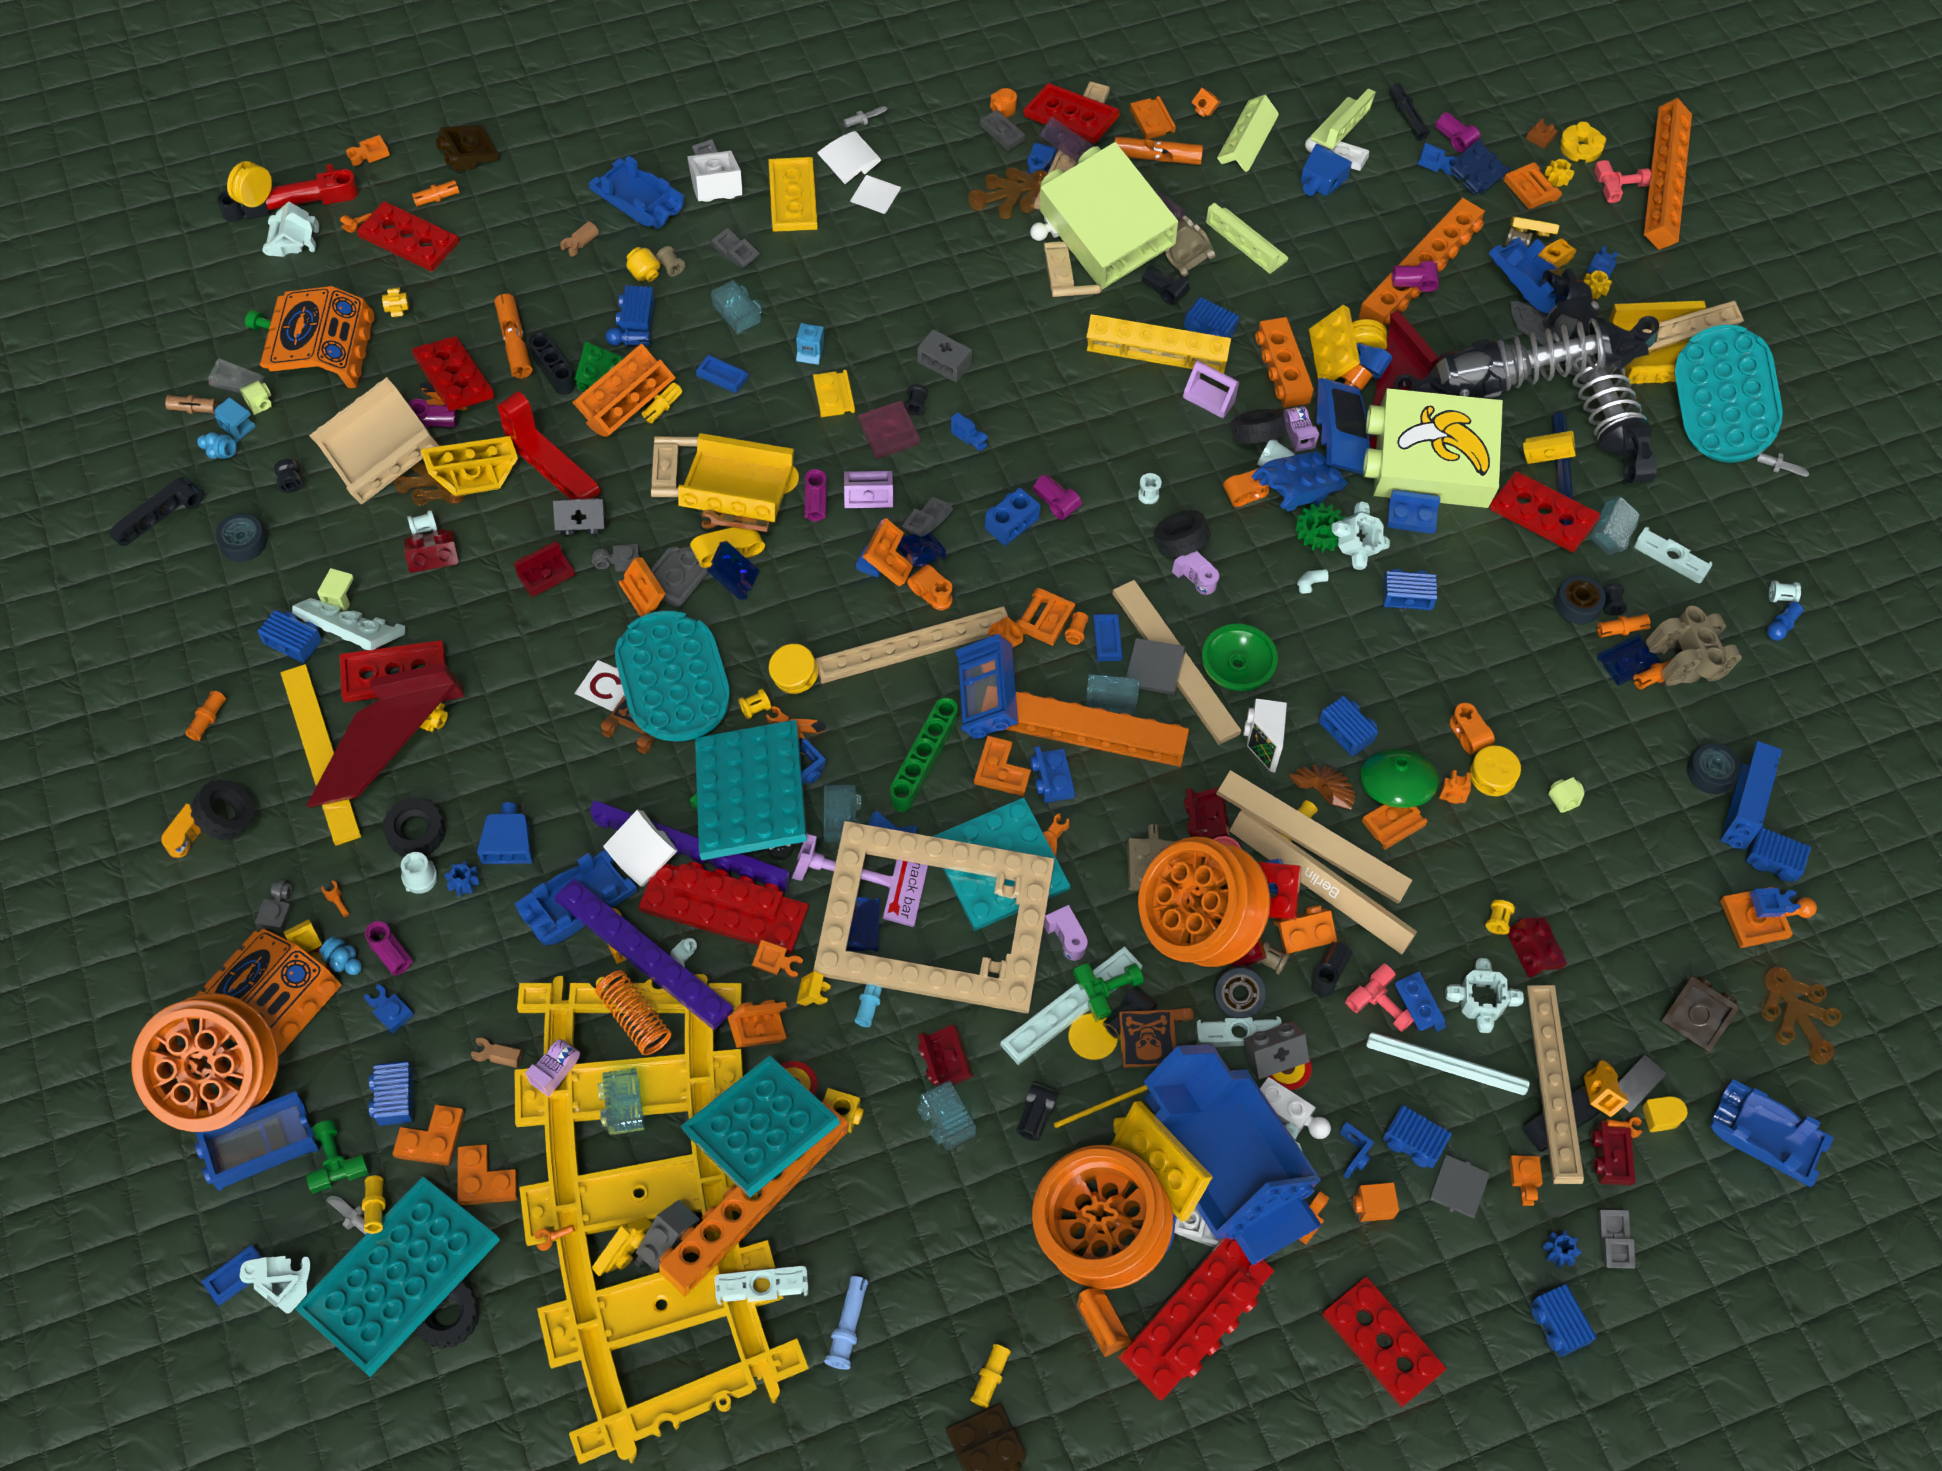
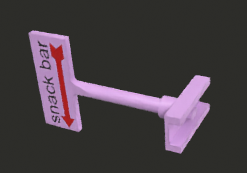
M807 834V841L803 842L799 851L798 863L792 879L802 881L809 867L821 870V868L830 871L835 870L836 861L824 858L823 854L815 852L816 836ZM896 860L893 876L866 869L862 870V880L889 887L882 919L914 927L928 865Z

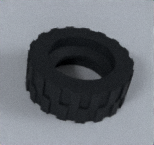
M1255 410L1240 414L1231 420L1234 440L1239 443L1267 442L1286 433L1284 413L1281 410Z
M1184 510L1174 513L1169 517L1167 516L1154 529V537L1159 550L1164 556L1167 555L1168 557H1180L1189 555L1192 552L1194 553L1202 548L1211 537L1204 514L1197 510Z
M222 779L213 780L205 784L194 797L190 806L192 811L190 814L194 819L195 825L203 833L208 834L209 837H215L218 840H232L234 837H239L254 819V812L256 811L253 805L254 801L250 798L247 791L232 781H223ZM221 800L230 805L235 812V817L232 820H226L216 815L211 809L212 801Z
M413 797L408 800H401L400 803L392 806V809L386 813V818L383 820V832L389 846L402 857L412 852L430 855L433 853L432 851L438 849L441 841L444 840L445 826L440 811L431 801L428 802L424 798L416 799ZM412 817H420L427 822L425 834L417 839H408L401 833L403 823Z
M460 1282L445 1298L455 1301L459 1306V1317L454 1324L448 1327H438L433 1324L429 1315L415 1329L419 1337L432 1347L438 1346L442 1349H445V1347H455L456 1344L466 1341V1338L472 1335L475 1326L478 1324V1302L472 1291L463 1282Z

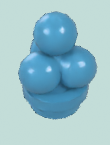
M210 432L207 435H201L197 439V445L201 449H206V455L211 459L230 458L236 452V441L228 435H218L217 433Z
M330 937L319 950L322 960L329 963L330 969L334 972H342L345 969L350 975L358 974L362 969V964L359 960L354 959L356 957L355 948L345 945V941L341 938Z

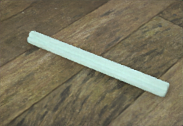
M1371 1032L1367 1039L1368 1048L1520 1095H1525L1529 1089L1528 1079L1375 1032Z

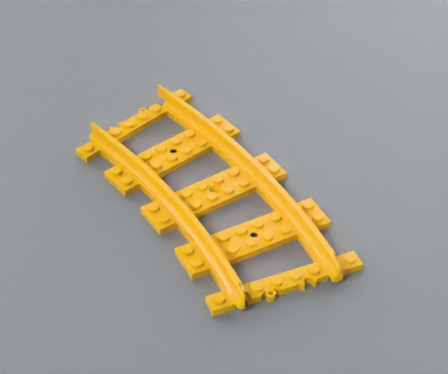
M694 975L705 985L708 986V979L706 975ZM563 976L555 977L553 984L519 983L518 1013H545L544 1055L547 1054L550 1047L558 1039H563L574 1047L575 1013H610L609 1009L606 1008V1004H603L602 1000L595 993L596 988H593L589 983H570L569 1000H565L566 984ZM604 977L598 978V980L596 981V986ZM652 979L647 980L645 983H634V987L638 988V992H641V996L645 997V1001H648V1005L652 1006V1010L656 1013H685V1054L575 1064L549 1097L529 1083L525 1074L528 1069L515 1070V1124L517 1127L545 1125L549 1178L548 1182L519 1187L526 1244L531 1246L547 1241V1237L535 1238V1233L540 1229L552 1232L573 1225L575 1228V1232L553 1240L557 1242L567 1300L540 1307L537 1310L551 1369L581 1360L598 1421L569 1433L579 1464L613 1450L617 1451L620 1459H629L630 1463H633L637 1455L635 1441L652 1434L660 1437L659 1427L662 1422L671 1421L677 1430L681 1422L709 1411L715 1401L718 1410L726 1412L731 1408L730 1395L740 1398L757 1389L753 1377H757L758 1380L763 1379L770 1400L774 1404L780 1394L777 1382L808 1370V1365L798 1339L773 1349L768 1347L756 1307L784 1299L783 1296L779 1294L778 1299L748 1302L747 1298L746 1300L729 1302L721 1300V1305L716 1300V1275L776 1269L768 1240L743 1248H739L738 1243L686 1297L667 1281L660 1272L596 1291L586 1235L619 1229L622 1225L626 1227L630 1222L644 1217L650 1222H654L660 1212L678 1200L694 1214L702 1213L703 1216L711 1206L717 1207L724 1200L722 1198L732 1185L737 1187L692 1140V1154L579 1176L575 1122L688 1111L690 1119L743 1077L741 1049L714 1051V1030L663 988L654 989ZM609 983L602 992L607 991L611 984ZM709 983L708 987L733 1006L732 1013L737 1011V1006L741 1005L742 984ZM627 1085H634L636 1090L632 1094H627L625 1087ZM637 1189H643L645 1194L641 1198H636L634 1192ZM756 1192L749 1199H758V1193ZM732 1211L725 1215L729 1220H733ZM714 1231L706 1234L708 1241H716L720 1237ZM759 1278L753 1284L754 1290L758 1293L766 1292L770 1287V1282L765 1278ZM663 1299L667 1302V1307L664 1310L656 1308L658 1300ZM727 1316L741 1362L627 1409L611 1354L612 1350ZM722 1401L727 1402L725 1405L720 1404Z

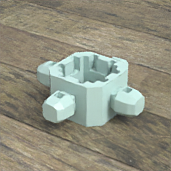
M1359 502L1355 505L1354 515L1332 524V532L1339 537L1338 546L1342 553L1352 556L1354 569H1365L1368 556L1377 554L1381 550L1388 549L1390 546V540L1383 535V524L1379 518L1370 516V507L1366 502ZM1359 529L1362 530V534L1365 535V538H1363V542H1360V537H1357Z
M1479 958L1476 961L1474 970L1465 977L1461 986L1460 984H1450L1445 988V999L1452 1002H1459L1461 1000V1012L1469 1019H1476L1477 1028L1481 1033H1490L1492 1031L1494 1020H1497L1503 1014L1507 1006L1522 1005L1524 1000L1522 991L1512 988L1508 990L1507 978L1500 972H1492L1491 962L1487 958ZM1473 984H1476V987L1490 985V989H1494V993H1497L1496 1006L1492 1007V1004L1479 1006V1002H1474V997H1472Z

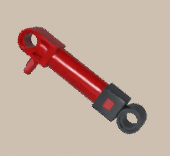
M328 164L326 172L316 174L317 179L271 187L267 199L257 207H247L234 201L230 197L228 190L219 193L217 202L224 219L229 222H236L244 216L247 219L268 216L269 210L282 208L287 202L301 205L323 201L324 205L351 201L357 197L358 188L355 177L350 170H335L332 164Z

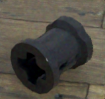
M911 384L908 387V400L904 403V410L910 415L918 416L924 413V399L927 398L928 390L923 385Z
M1618 583L1604 586L1603 589L1606 595L1605 613L1610 616L1625 613L1627 611V604L1623 601L1624 586Z

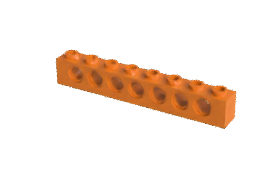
M1678 98L1660 106L1658 109L1644 235L1658 250L1679 242L1692 113Z
M1462 198L1398 266H1418V264L1424 261H1433L1437 264L1438 271L1441 272L1445 268L1447 261L1450 258H1455L1460 247L1468 244L1474 232L1478 233L1484 224L1482 219L1485 210ZM1391 272L1362 303L1358 318L1361 320L1371 319L1382 323L1385 327L1387 325L1390 326V314L1396 310L1404 312L1412 298L1416 299L1421 290L1418 287L1393 286Z
M824 1100L822 1103L839 1119L840 1124L784 1169L779 1178L772 1179L758 1191L761 1194L758 1199H749L738 1186L732 1185L722 1198L724 1200L717 1207L711 1206L702 1216L703 1221L696 1228L690 1227L682 1235V1242L675 1249L669 1248L659 1260L661 1262L659 1264L660 1274L684 1297L847 1134L849 1122ZM729 1211H737L741 1215L737 1220H729L725 1217ZM711 1231L717 1232L720 1235L716 1241H708L704 1236ZM690 1252H694L699 1256L698 1260L692 1263L686 1262L683 1257Z

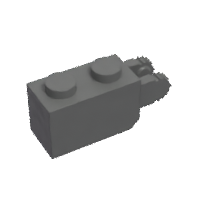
M680 1200L673 1203L656 1216L636 1251L638 1257L635 1264L639 1268L648 1264L651 1267L648 1275L660 1272L659 1264L661 1262L659 1260L669 1248L675 1249L682 1242V1235L690 1227L693 1226L695 1228L700 1219Z

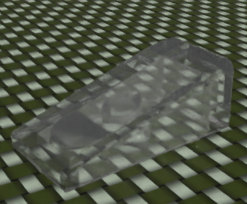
M218 358L209 375V385L241 393L240 389L251 383L259 381L261 384L264 376Z

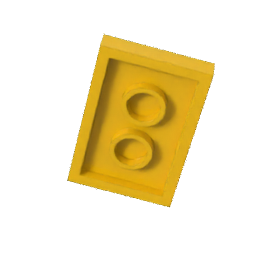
M1345 305L1340 306L1309 328L1318 380L1319 378H1325L1335 381L1360 364L1350 309Z

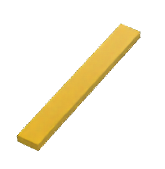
M305 664L280 673L317 786L334 754V750ZM349 799L322 805L335 846L361 838Z

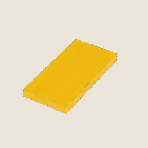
M813 157L768 159L773 232L818 230Z
M1136 1101L1130 1108L1111 1146L1125 1149L1141 1158L1152 1169L1166 1190L1174 1215L1181 1222L1188 1221L1213 1176L1141 1101Z

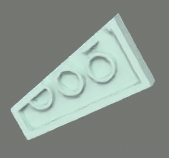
M312 598L297 603L292 608V614L303 619V621L311 622L321 627L324 631L334 633L346 641L360 645L365 650H374L405 635L404 625L388 626L385 625L384 619L375 617L373 621L362 618V613L341 612L339 606Z

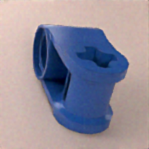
M1037 142L1034 143L1027 160L1029 168L1026 172V179L1030 183L1040 184L1047 176L1057 154V148Z
M1356 343L1360 359L1359 365L1368 370L1373 377L1380 379L1391 363L1392 355L1381 348Z

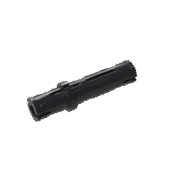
M1400 83L1392 85L1389 94L1394 99L1397 110L1403 114L1417 140L1425 139L1430 134V131L1414 108L1412 98L1406 95Z

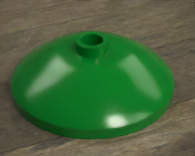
M1229 624L1216 629L1208 636L1202 650V663L1207 674L1217 684L1235 691H1249L1263 686L1272 678L1277 667L1278 654L1272 640L1261 630L1245 624Z
M1394 748L1379 751L1368 757L1362 765L1360 781L1363 789L1374 800L1391 807L1411 808L1428 802L1435 795L1438 789L1439 776L1434 765L1422 755L1414 751Z

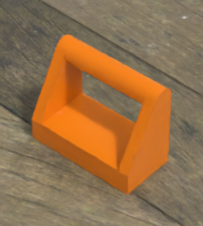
M1086 1289L1079 1294L1077 1307L1103 1356L1107 1357L1128 1346L1131 1340L1104 1290Z

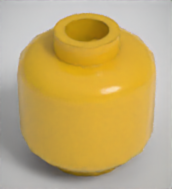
M637 247L627 255L626 267L637 281L643 282L647 280L651 282L659 275L660 262L650 249Z

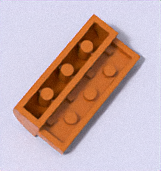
M641 343L572 403L588 420L585 423L593 431L603 437H607L676 377L661 359L656 361Z

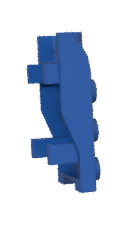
M629 155L625 158L626 162L621 158L617 159L612 163V169L600 179L595 177L589 182L590 190L638 223L648 227L661 228L666 223L668 216L678 214L684 204L683 194L672 188L670 183L663 178L659 179L652 173L639 170L637 161Z
M1517 237L1507 247L1503 248L1501 245L1494 247L1489 252V255L1494 259L1495 264L1505 272L1508 279L1516 285L1526 300L1537 310L1549 314L1555 306L1557 294L1553 293L1554 289L1548 282L1542 285V275L1546 270H1557V268L1538 256L1544 250V244L1539 239H1536L1528 248L1521 238Z
M1316 451L1271 460L1262 465L1251 476L1254 480L1261 479L1259 483L1262 486L1269 484L1271 488L1276 489L1285 498L1280 506L1287 511L1295 510L1297 506L1308 503L1319 505L1324 502L1330 492L1343 490L1348 483L1342 477L1341 472L1335 468H1329L1324 463L1326 458Z
M606 849L593 858L587 853L577 860L579 866L560 873L545 884H540L530 894L514 903L524 922L533 930L543 946L559 943L585 927L582 922L558 904L554 897L573 878L610 908L615 907L637 892L636 886L629 877L623 880L612 866L614 860Z
M1732 1079L1720 1099L1719 1106L1710 1121L1709 1127L1713 1129L1718 1137L1733 1147L1812 1187L1820 1173L1815 1170L1821 1152H1827L1830 1149L1834 1137L1817 1129L1821 1123L1808 1115L1802 1120L1786 1106L1767 1097L1768 1094L1756 1088L1752 1089Z

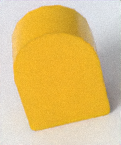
M1672 1096L1648 1099L1642 1106L1650 1132L1677 1128L1685 1120L1688 1113L1685 1103L1681 1099Z

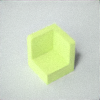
M330 568L317 592L320 600L339 606L340 611H347L350 603L346 592L354 579L353 575Z

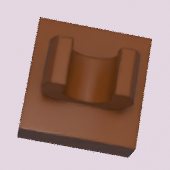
M1541 119L1528 132L1526 139L1545 149L1555 139L1558 131L1554 129L1553 124L1548 126L1543 123L1544 119Z

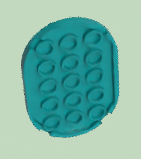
M1717 325L1704 329L1694 335L1680 352L1675 367L1676 386L1686 436L1697 451L1716 461L1734 463L1754 458L1773 443L1782 423V402L1771 350L1760 336L1758 337L1748 331L1747 328L1737 325Z
M677 611L649 613L628 625V629L617 641L615 660L628 711L636 725L645 733L655 738L673 742L692 740L713 730L722 721L728 710L730 695L718 647L709 628L700 620L697 622L686 617V613Z

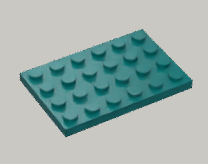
M796 720L695 738L698 836L701 860L807 841L799 730Z
M422 1177L382 1218L383 1229L375 1234L367 1233L294 1308L369 1377L380 1368L500 1241L496 1234L425 1177Z

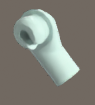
M1324 569L1304 573L1297 581L1299 592L1301 594L1311 593V584L1327 582L1328 571Z
M693 938L682 940L672 949L670 956L685 968V961L697 948L696 941Z

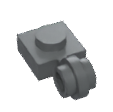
M638 544L613 546V554H610L606 549H597L591 557L592 563L597 569H606L609 567V564H614L615 572L626 571L633 559L639 558Z
M280 879L279 881H274L271 888V896L275 897V900L263 899L255 921L257 927L284 932L292 910L290 903L284 902V899H290L293 892V885L288 880Z

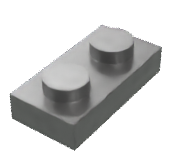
M998 110L980 119V126L1008 151L1025 141V134Z

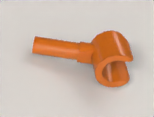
M372 213L354 219L344 215L340 219L344 223L341 228L352 233L357 229L358 224L366 221Z
M332 880L331 882L334 886L332 891H325L323 886L321 890L328 901L336 904L343 917H347L350 913L340 898L341 890L337 883Z
M1633 1117L1628 1122L1606 1119L1610 1127L1631 1128V1138H1637L1643 1132L1632 1127V1125L1639 1126L1642 1123L1638 1117Z
M570 1225L552 1232H548L545 1229L538 1230L535 1233V1238L547 1237V1241L538 1244L537 1248L541 1251L548 1250L552 1246L553 1240L575 1232L574 1226Z

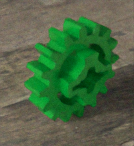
M1320 503L1319 508H1316L1314 504H1311L1309 510L1304 508L1302 514L1298 515L1295 531L1298 532L1297 538L1304 539L1303 546L1312 545V551L1318 547L1321 553H1324L1325 548L1332 552L1335 545L1339 547V537L1332 532V524L1342 521L1347 517H1340L1341 510L1333 511V505L1324 508V504Z

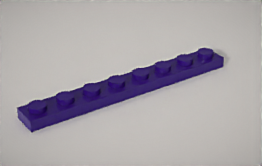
M595 800L590 807L592 820L603 828L611 827L619 830L633 815ZM651 821L657 830L665 832L678 850L675 853L677 855L682 853L690 856L692 860L698 863L706 862L714 865L717 869L749 877L764 885L766 883L774 884L785 892L790 884L789 871L743 854L701 860L699 855V838Z
M573 878L554 896L558 904L711 1029L715 1030L733 1012V1006L576 879Z

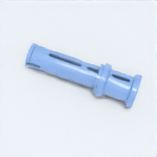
M850 1277L838 1328L831 1334L833 1342L830 1353L825 1357L824 1362L834 1368L850 1369L851 1366L849 1358L853 1345L857 1343L855 1330L868 1281L866 1279L863 1280L862 1277Z

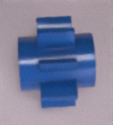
M466 861L458 865L452 864L450 873H445L446 880L449 881L446 884L448 890L453 891L455 889L459 897L466 893L472 894L474 885L480 884L478 877H476L478 874L476 867L469 869Z
M1565 1230L1560 1236L1552 1232L1548 1237L1550 1242H1546L1542 1247L1548 1251L1546 1261L1551 1260L1556 1263L1558 1269L1565 1262L1568 1266L1572 1267L1575 1263L1573 1257H1578L1581 1254V1250L1576 1249L1578 1238L1568 1236Z

